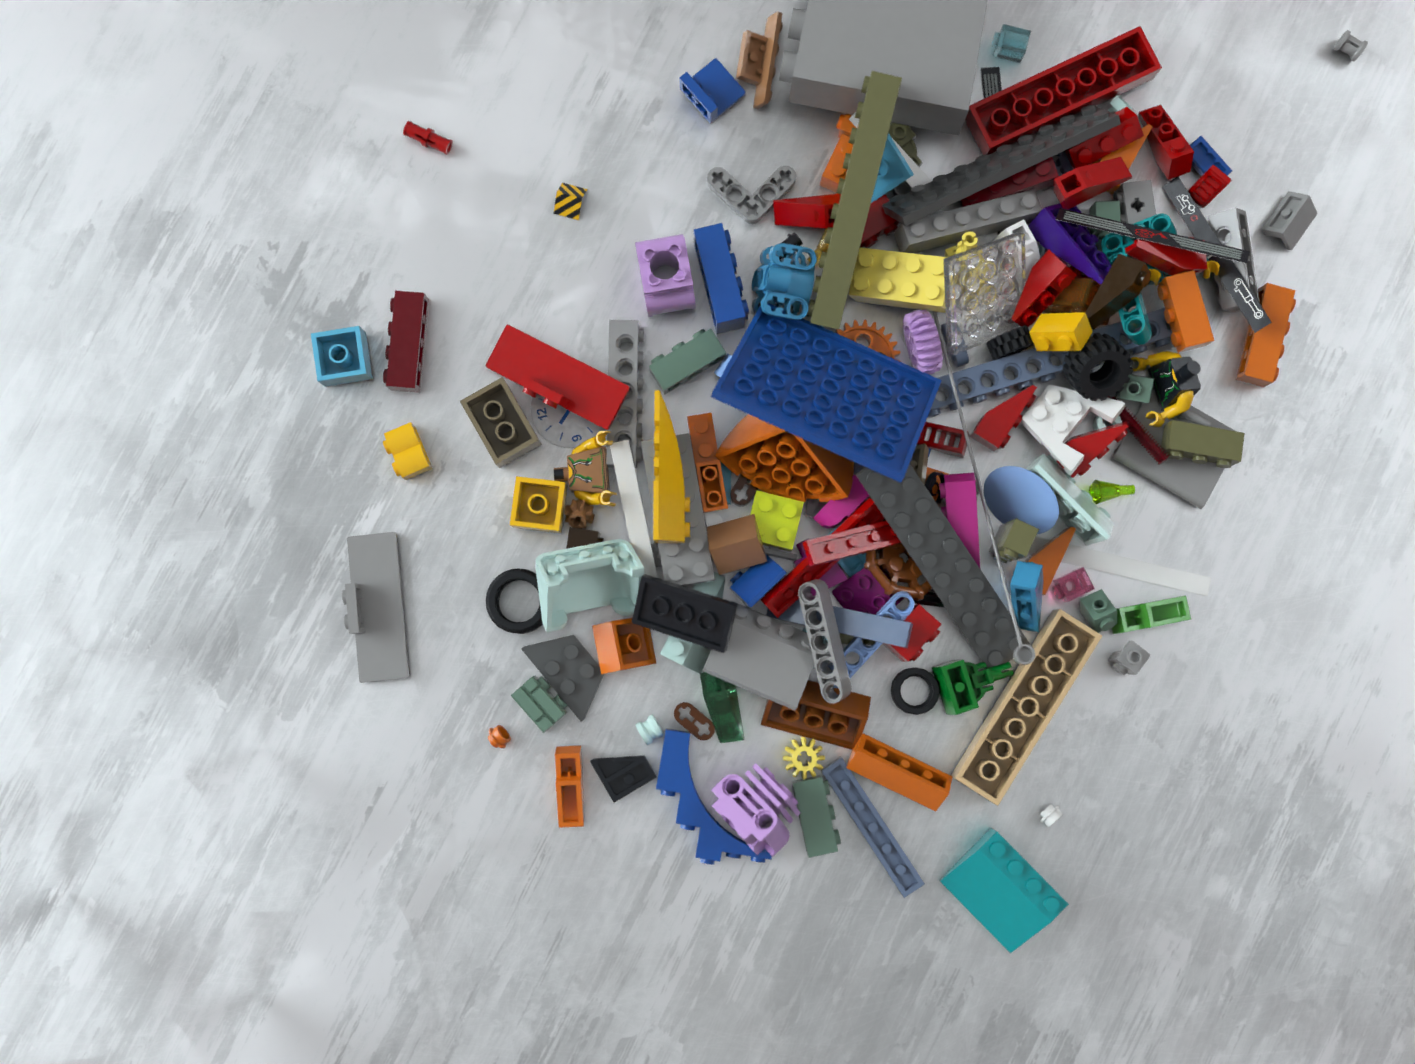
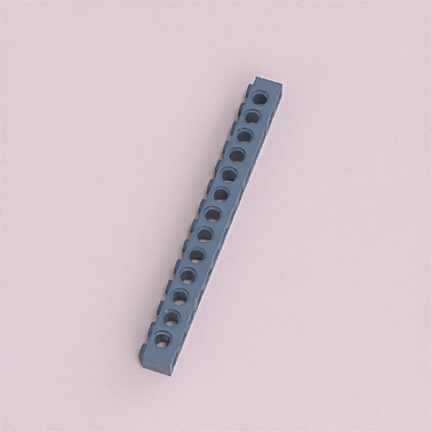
M1165 308L1147 313L1152 336L1143 345H1136L1131 342L1123 330L1121 321L1092 330L1091 337L1094 333L1108 334L1128 352L1133 351L1135 355L1147 351V346L1155 344L1156 348L1171 343L1172 331L1165 325ZM1142 327L1137 328L1133 333L1140 331ZM1120 335L1127 337L1128 345L1120 341ZM1032 348L952 373L961 408L964 407L963 403L973 401V404L987 400L986 396L994 393L996 397L1010 393V389L1017 386L1021 390L1032 386L1033 381L1041 379L1042 383L1055 379L1056 374L1064 372L1063 365L1066 364L1064 357L1069 355V351H1036V348ZM1050 357H1058L1060 366L1053 365ZM1034 363L1037 366V373L1030 372L1027 364ZM1011 370L1015 376L1014 380L1007 379L1004 371ZM949 374L938 377V379L942 380L938 391L945 393L946 401H939L935 397L927 418L941 414L940 410L950 408V411L958 409ZM988 377L992 382V386L985 387L981 382V378ZM958 384L967 385L969 393H960Z

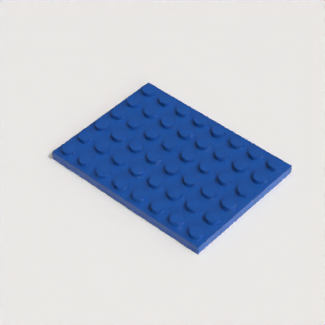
M767 303V305L771 306V311H773V308H777L776 306ZM760 305L717 382L711 397L901 483L942 380L927 373H922L918 369L817 324H812L803 318L792 320L767 315L762 311Z

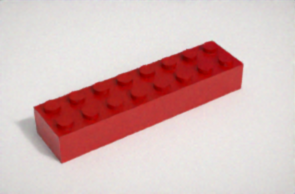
M1141 26L969 105L965 121L982 155H989L997 151L996 149L1002 145H1010L1018 141V138L1038 132L1042 126L1055 124L1066 115H1074L1080 112L1081 108L1085 106H1097L1117 95H1121L1153 80L1162 69V66Z

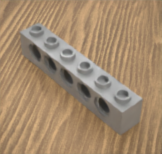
M609 320L608 376L628 385L632 391V396L624 400L610 429L607 430L611 431V433L607 434V441L615 443L622 437H629L631 439L630 449L634 468H637V462L642 461V447H637V438H642V423H638V414H642L643 400L638 399V390H643V375H639V366H643V351H639V342H644V328H639L638 320ZM623 342H631L633 347L630 351L624 352L620 349V345ZM624 365H629L633 370L631 374L624 376L619 373L620 368ZM622 413H629L632 419L629 423L622 424L618 421L619 416ZM609 445L607 446L606 464L608 468H614Z

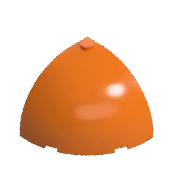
M749 414L727 435L715 454L735 475L741 474L751 480L750 484L770 494L806 502L807 499H819L820 502L847 498L852 488L854 461Z

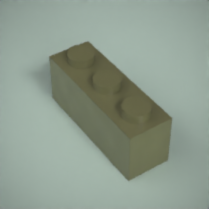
M1171 420L1164 425L1161 448H1163L1162 451L1165 450L1164 454L1167 452L1168 457L1171 459H1183L1185 457L1192 459V462L1198 464L1212 462L1216 463V466L1220 468H1231V466L1241 462L1245 433Z
M1013 519L1000 525L995 540L1001 562L1007 563V561L1012 562L1027 557L1039 529L1018 519ZM992 543V545H991V547H990V549H989L988 552L994 554L993 558L996 559V555H995V551H994V547H993V543Z

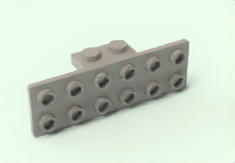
M395 532L347 537L351 583L345 584V590L342 591V599L344 605H347V615L344 616L345 628L349 629V634H355L359 682L408 678L409 667L397 534Z

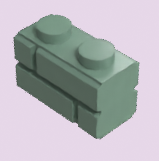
M532 676L511 697L544 733L567 713L564 709L567 704L558 694L554 697L548 689L551 686L542 676L539 678Z

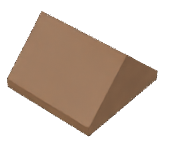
M755 514L707 527L709 551L719 575L767 562Z

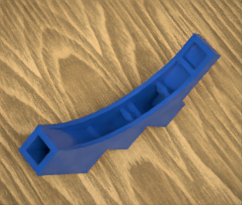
M666 728L656 789L661 790L660 794L666 796H675V793H680L676 823L680 824L681 829L695 830V827H700L695 858H700L701 863L713 865L715 861L720 862L722 852H726V856L740 859L741 855L751 856L750 860L765 863L766 859L771 860L772 856L765 848L756 855L744 840L726 830L709 813L695 789L689 766L690 732Z

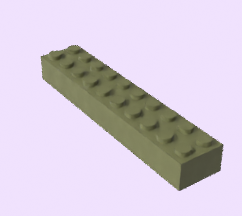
M872 71L870 76L864 77L861 93L866 94L864 102H859L855 118H858L859 122L857 128H852L849 143L853 144L851 154L846 153L842 168L847 169L845 179L840 178L836 192L841 194L839 204H833L831 218L835 220L833 228L828 227L824 241L829 245L827 252L822 251L819 268L823 269L821 276L816 275L813 292L817 294L815 300L810 299L807 316L811 317L810 323L838 330L840 328L902 80L901 77Z

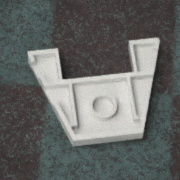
M1049 384L1022 417L1021 423L1040 444H1043L1051 452L1050 455L1055 461L1058 460L1064 467V471L1071 476L1083 461L1084 455L1064 444L1089 412L1113 423L1124 410L1125 403L1110 398L1103 401L1099 398L1097 401H1091L1089 398H1083L1075 390Z

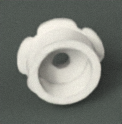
M1050 805L1040 813L1043 817L1040 822H1044L1048 827L1051 826L1063 815L1059 810L1060 806L1054 808Z

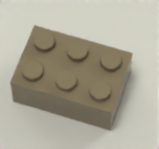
M503 377L460 401L494 463L499 468L542 445Z

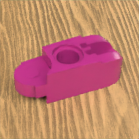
M856 475L852 477V488L847 498L835 501L830 500L814 516L813 519L821 527L827 529L834 528L842 519L846 520L869 496Z

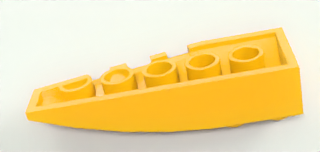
M655 390L653 540L655 543H685V537H690V522H685V512H690V497H685L683 467L672 421L660 390Z

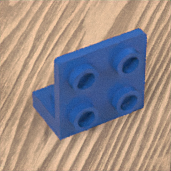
M717 58L713 59L694 76L691 77L688 72H685L679 77L680 90L710 124L744 97L746 93Z

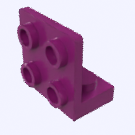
M880 566L879 568L882 570V572L886 575L888 579H890L886 570H883ZM865 567L832 590V594L843 608L873 615L893 596V594L888 596L884 593L885 590ZM905 597L897 599L895 605H898Z

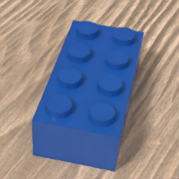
M722 223L694 229V246L716 334L745 328V320H748L749 309L746 299H741L743 291L740 276H735L737 274V262L735 254L729 252L731 251L729 231L724 230Z

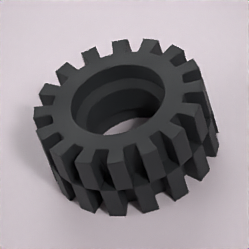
M1020 326L988 341L986 345L992 359L997 360L1033 346L1034 343L1028 326Z

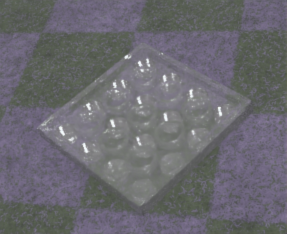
M1016 232L943 259L947 353L951 355L959 354L984 344L998 335L1020 327V325L1012 320V316L1026 284L1024 233Z

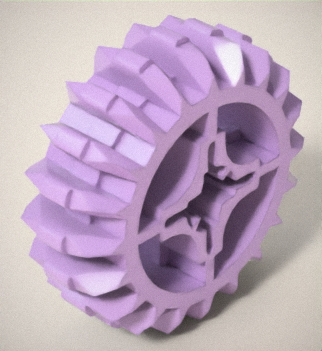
M926 309L905 314L903 334L911 365L922 373L929 375L940 371L943 365L941 342L937 326H935L931 314Z

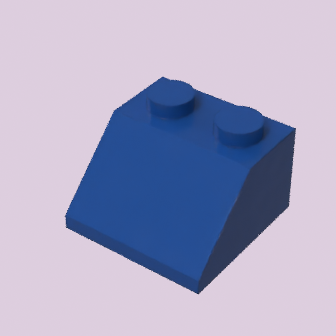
M767 554V562L751 566L744 574L739 571L730 580L732 585L729 589L748 608L756 604L787 574Z

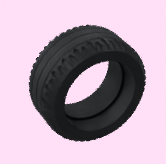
M510 569L498 575L490 584L486 595V609L494 624L502 630L517 634L529 633L543 625L540 604L536 614L531 619L524 622H513L502 614L499 607V598L504 587L517 580L531 583L538 591L536 573L530 570Z

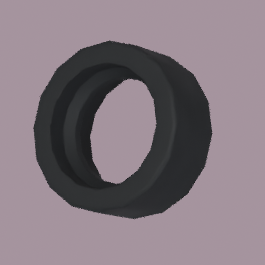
M914 667L904 669L892 681V700L905 713L915 715L926 713L935 706L939 698L938 682L933 674L925 669ZM913 676L921 677L929 686V697L924 703L917 706L906 703L900 692L903 682Z

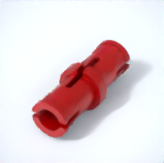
M408 121L404 126L403 135L421 142L422 146L426 148L430 146L445 155L451 151L453 141L436 134L433 129H425L411 121Z

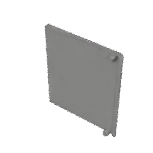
M1154 387L1150 403L1143 402L1134 419L1137 418L1136 421L1139 420L1138 423L1141 422L1140 426L1143 424L1142 428L1145 427L1144 430L1147 429L1146 433L1149 431L1148 435L1151 434L1150 437L1153 436L1152 440L1155 438L1154 442L1157 441L1156 444L1159 443L1158 447L1162 442L1164 425L1171 420L1235 431L1193 406H1190L1188 411L1172 419L1166 418L1161 427L1150 426L1149 424L1153 423L1156 417L1148 419L1146 414L1150 411L1164 412L1160 409ZM1127 430L1128 434L1122 439L1119 447L1114 450L1115 454L1112 458L1202 509L1225 468L1217 467L1216 463L1207 462L1206 464L1194 463L1192 459L1185 457L1183 459L1169 458L1164 463L1158 465V462H1155L1156 460L1152 458V455L1147 453L1146 448H1143L1144 446H1141L1142 444L1138 442V439H1135L1136 437L1132 435V432Z

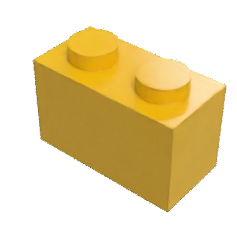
M1086 312L1047 313L1039 316L1029 333L1036 351H1081L1093 331Z

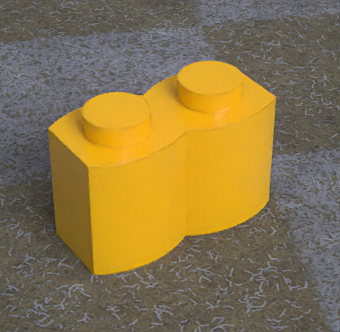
M407 423L384 433L386 440L383 441L386 452L394 457L395 462L392 463V467L397 476H402L403 479L408 480L433 469L413 423Z

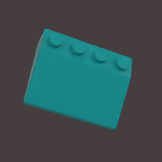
M992 828L939 880L1010 953L1050 924L1069 905Z

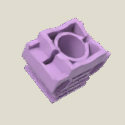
M683 234L635 242L648 317L679 310L696 309L692 275ZM663 265L672 266L677 270V274L670 279L657 278L653 275V272Z
M755 763L752 767L761 779L758 781L748 770L745 775L754 785L751 788L740 776L736 774L727 775L711 790L719 798L712 807L740 835L756 855L765 848L773 857L789 840V831L778 815L781 814L791 823L793 819L785 808L788 807L796 816L800 814V811L796 807L798 801L792 797L793 794L787 787L779 784L767 767L762 770Z

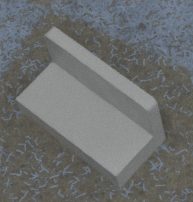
M1288 191L1262 228L1264 234L1281 238L1286 249L1293 250L1317 215L1310 195Z

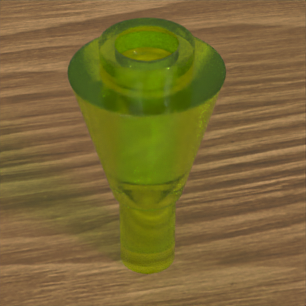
M1094 480L1089 487V494L1092 496L1094 503L1099 504L1120 495L1135 494V486H1120L1114 483Z

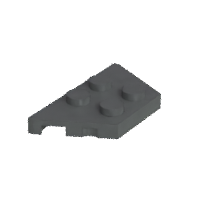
M575 635L521 648L582 722L604 674H601L599 664Z

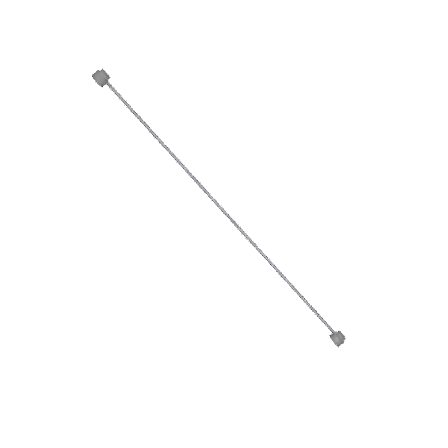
M904 181L893 189L894 196L904 195L910 192L912 187ZM932 311L1019 644L1013 651V658L1019 665H1028L1035 659V650L1028 644H1022L937 313Z

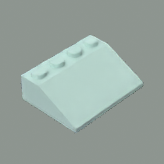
M1042 454L1037 457L1026 469L1041 477L1053 490L1059 505L1058 518L1068 527L1076 528L1074 533L1086 545L1107 540L1111 536L1114 524L1109 519L1111 517L1110 514L1102 507L1098 508L1092 502V496L1085 490L1081 491L1075 485V479L1066 472L1063 473L1057 467L1058 463L1050 455Z

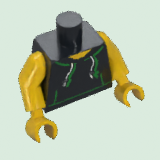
M1171 351L1148 355L1146 359L1142 357L1131 358L1133 362H1139L1138 367L1133 369V371L1142 372L1150 365L1148 369L1150 377L1155 378L1153 387L1160 409L1164 412H1148L1146 418L1153 419L1156 417V420L1149 424L1150 426L1161 427L1166 418L1172 419L1190 409L1195 394L1201 388L1197 376L1201 370L1198 362L1193 361L1191 357H1181L1179 353Z

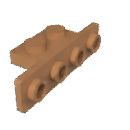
M779 11L767 18L764 36L749 30L745 31L742 36L736 79L756 85L753 108L756 109L768 104L772 97L771 84L776 72L774 64L779 51L778 38L783 27L781 22L782 13Z

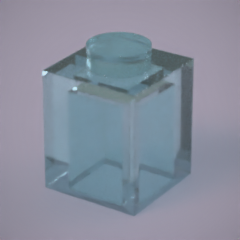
M1003 24L1000 32H995L991 46L995 47L993 56L1020 63L1026 53L1031 31Z

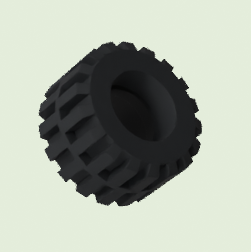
M1094 333L1092 337H1089L1081 351H1069V355H1065L1064 361L1066 364L1063 365L1064 376L1083 398H1089L1091 401H1097L1099 398L1103 401L1107 399V396L1112 398L1116 395L1115 392L1118 390L1121 392L1124 389L1123 385L1130 380L1128 375L1133 372L1131 367L1133 360L1130 358L1131 355L1113 337L1105 333L1103 335ZM1105 360L1104 364L1099 370H1097L1094 373H1091L1094 366H1096L1101 361Z

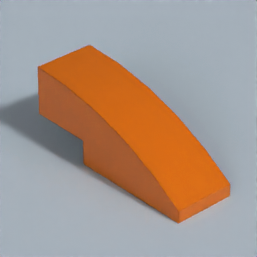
M581 745L557 746L555 764L559 828L584 826Z

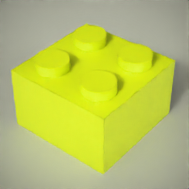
M756 490L750 515L755 514L763 545L778 547L789 552L793 550L804 502Z

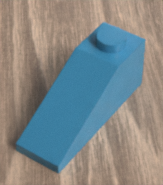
M1017 561L1010 583L1011 600L1017 625L1023 630L1039 632L1043 593V565Z

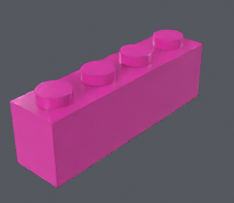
M974 473L944 475V483H939L940 498H945L946 507H941V511L980 568Z

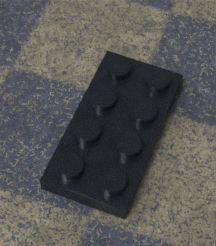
M645 574L641 576L632 623L725 653L728 648L738 603Z

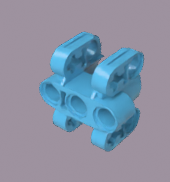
M779 243L767 247L761 252L760 262L762 265L755 270L752 279V290L758 295L752 302V310L755 314L759 308L758 303L761 302L762 311L770 316L798 320L807 315L817 256L812 249ZM802 252L810 256V264L808 266ZM776 302L777 308H773V311H771V306L767 305V303L775 305ZM800 304H801V305H802V312L800 313V315L795 316V315H797V313L799 312Z

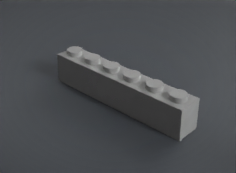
M1035 189L928 215L906 226L900 224L894 236L900 252L915 253L959 242L966 232H973L978 237L1005 230L1022 220L1029 224L1041 212L1042 208Z

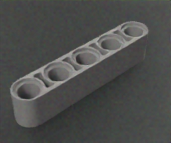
M815 579L802 584L799 588L798 596L821 694L826 702L835 704L848 697L852 688L828 586L824 581ZM811 586L816 590V598L811 594ZM817 611L822 615V622L816 617ZM822 636L827 638L828 646L823 644ZM828 660L833 663L834 671L828 667ZM834 685L839 688L840 695L834 692Z

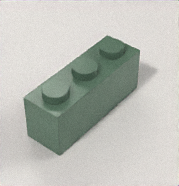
M712 329L698 331L692 336L693 339L686 344L680 342L671 349L673 352L666 356L661 354L651 361L652 364L649 365V370L664 395L725 358L726 351Z
M821 775L809 777L805 780L791 781L795 799L798 801L797 809L800 811L799 819L808 857L838 852L837 845L841 844L838 829L834 830L832 820L836 819L833 805H828L826 795H830L828 781H823Z

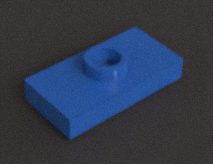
M1202 136L1190 144L1194 151L1192 167L1200 176L1212 165H1215L1227 176L1232 172L1231 168Z

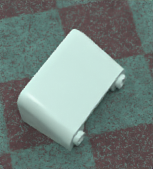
M615 539L547 552L537 556L535 568L542 623L546 632L564 628L567 624L566 614L611 605L613 610L620 615L634 614L641 576L644 575V566L628 541Z

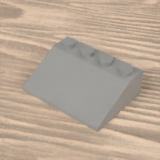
M738 604L727 651L722 653L711 649L702 671L792 710H796L814 666V660L806 632Z

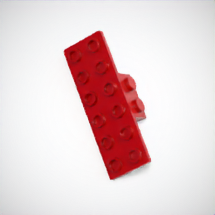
M510 325L505 326L485 365L488 369L523 386L522 392L534 398L538 394L544 397L543 402L555 409L559 405L606 430L610 429L630 390L628 385Z

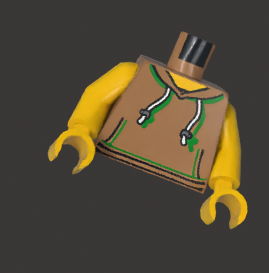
M599 431L596 436L585 440L574 448L571 455L567 456L568 467L554 468V481H569V490L574 493L577 499L585 500L589 505L616 506V503L610 502V497L617 495V493L610 491L609 470L606 464L607 449L602 447L603 445L609 446L613 444V441H606L605 439L606 435L611 433V431Z

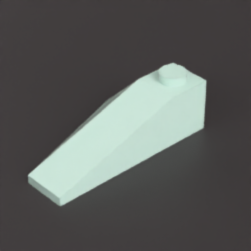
M714 572L715 581L695 584L693 589L723 599L725 577ZM669 635L660 655L705 676L706 672L702 670L711 649Z

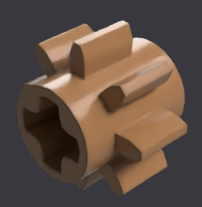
M572 499L571 506H565V522H568L573 528L586 529L587 523H593L595 515L592 512L594 506H590L585 500Z

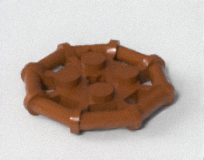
M902 544L879 549V559H876V550L866 553L864 567L870 571L882 586L886 595L890 596L899 591H905L914 600L919 601L932 589L927 581L921 586L919 585L917 579L923 574ZM905 553L907 555L908 560L906 561V563L904 562L903 558L899 556V554ZM880 566L883 570L886 568V570L889 572L888 576L890 577V579H888L886 575L882 572V570L879 568ZM897 581L908 583L909 587L899 586Z

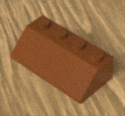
M808 680L796 710L767 699L761 725L852 750L861 737L867 723L871 697L851 692L845 699L835 704L829 703L823 698L819 683ZM833 688L834 692L840 695L839 688Z

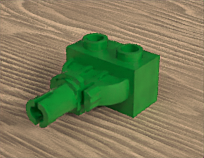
M963 659L952 660L933 666L932 671L939 685V693L946 714L958 715L979 708L977 702L984 696L985 692L994 689L993 685L988 684L1013 676V670H1005L1012 667L1010 662L984 668L987 667L985 662L974 664L964 662Z

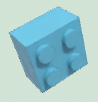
M360 326L311 333L317 381L323 386L327 387L373 379L367 336Z

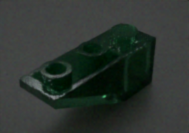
M701 672L700 679L703 697L719 742L727 743L745 740L736 685L706 672Z

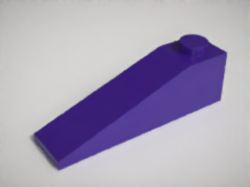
M1060 203L1044 207L1028 225L1036 241L1094 281L1102 284L1111 268V264L1105 253L1099 251L1095 245L1098 242L1096 236L1090 235L1086 226L1056 220L1059 209L1062 208ZM1077 206L1068 209L1082 213Z

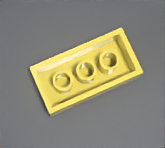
M859 248L848 295L856 302L949 313L959 265L950 257Z

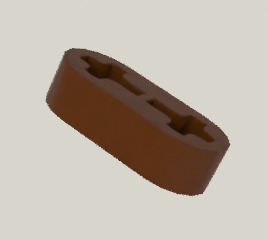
M740 475L730 493L732 503L739 507L748 505L756 490H758V488L747 483L748 479L743 475ZM744 486L748 487L745 494L748 498L737 501L736 490L740 492Z
M682 702L676 706L674 710L676 721L692 735L704 741L713 736L715 732L713 722L696 707L688 702ZM689 707L691 709L689 714L695 719L692 722L686 717L683 720L680 719L681 713L678 711L679 708L685 709ZM696 721L702 725L708 723L710 725L708 727L710 733L708 735L705 733L699 735V728L694 723Z

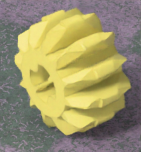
M801 737V745H798L797 741L793 739L791 742L795 748L785 747V750L791 753V756L785 755L783 760L792 761L785 766L786 770H791L795 767L792 776L797 777L801 771L803 780L807 778V771L810 772L812 777H815L816 773L813 768L823 769V766L817 763V760L823 761L825 756L816 755L823 749L822 746L812 749L816 742L814 739H811L808 745H806V737ZM805 751L806 755L810 756V760H806L807 764H802L800 760H797L798 755L802 756L801 752Z

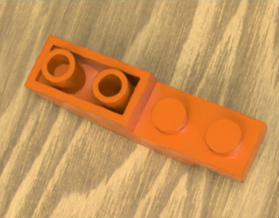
M712 413L687 416L703 513L728 509L721 463L715 456L718 449Z

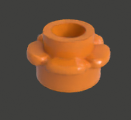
M501 725L489 729L490 735L488 740L495 748H505L511 740L507 730Z

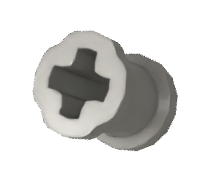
M1346 30L1334 46V50H1341L1351 56L1352 61H1355L1362 54L1368 42L1358 40L1350 35L1351 32L1349 30Z

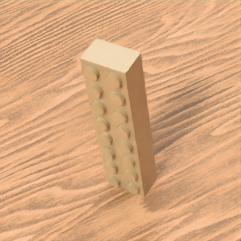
M1052 610L1031 644L1035 650V659L1028 665H1018L950 776H953L954 779L998 806L1102 638V635L1063 610Z

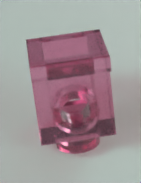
M1084 567L1077 568L1053 580L1055 586L1052 587L1055 597L1058 600L1062 599L1063 602H1069L1095 589ZM1067 582H1070L1073 586L1071 591H1068L1066 587Z

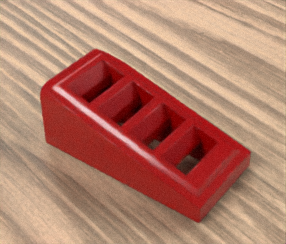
M1212 165L1190 187L1188 192L1194 202L1201 208H1204L1232 180L1219 168Z
M925 422L917 445L926 444L929 449L964 458L967 448L963 430ZM927 429L932 430L929 441H925ZM937 432H941L939 442L934 443ZM951 435L948 446L944 445L946 436ZM956 437L960 438L958 448L954 447Z

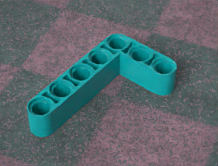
M1156 214L1133 224L1159 231L1166 227L1162 230L1163 232L1177 235V230L1167 214ZM1111 232L1102 239V251L1107 256L1111 266L1118 254L1133 258L1125 253V248L1132 245L1137 238ZM1140 293L1119 310L1123 330L1131 342L1136 345L1147 343L1152 336L1142 293ZM1136 306L1134 310L1128 312L1130 308ZM1142 327L1140 331L1133 333L1137 328Z

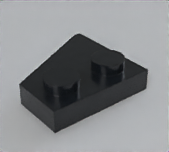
M645 755L595 758L590 761L613 802L618 801L657 778Z

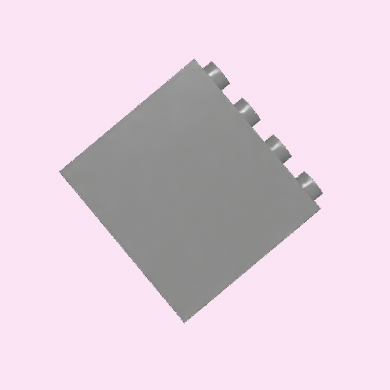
M808 0L806 10L793 8L788 38L800 40L798 53L784 51L779 81L792 83L789 96L790 103L853 115L857 110L858 103L864 102L866 93H861L865 76H870L872 71L901 77L902 80L891 122L959 135L969 111L988 0Z

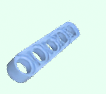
M899 591L875 615H887L892 619L904 621L914 609V600L909 593ZM900 597L908 598L910 601L908 608L904 610L898 609L895 605L897 599ZM854 637L843 649L844 657L849 652H856L860 657L858 662L854 664L846 661L849 678L858 671L883 643L876 641L873 645L866 646L862 643V638ZM831 662L828 667L834 670V665Z

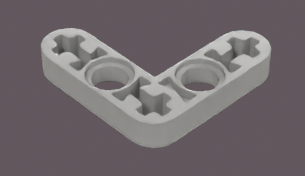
M790 166L779 167L753 195L725 169L720 167L709 171L707 183L709 188L744 221L754 224L759 222L774 207L773 200H780L794 186L796 173ZM781 174L784 175V176L787 175V174H789V175H790V177H789V181H790V182H788V181H786V180L783 181V182L780 184V189L782 190V191H780L779 188L777 187V184H778V183L780 182V180H781ZM714 175L716 177H719L720 175L723 176L722 182L724 185L727 186L725 192H722L724 190V186L720 182H716L715 184L713 183ZM771 189L775 192L776 196L773 200H765L762 197L763 191ZM738 190L741 192L742 197L739 201H732L728 197L729 192ZM746 199H748L746 205L750 209L757 208L756 216L754 214L748 215V208L743 205Z

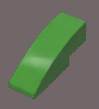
M1185 595L1116 608L1117 624L1112 628L1113 634L1125 633L1191 620L1187 597Z

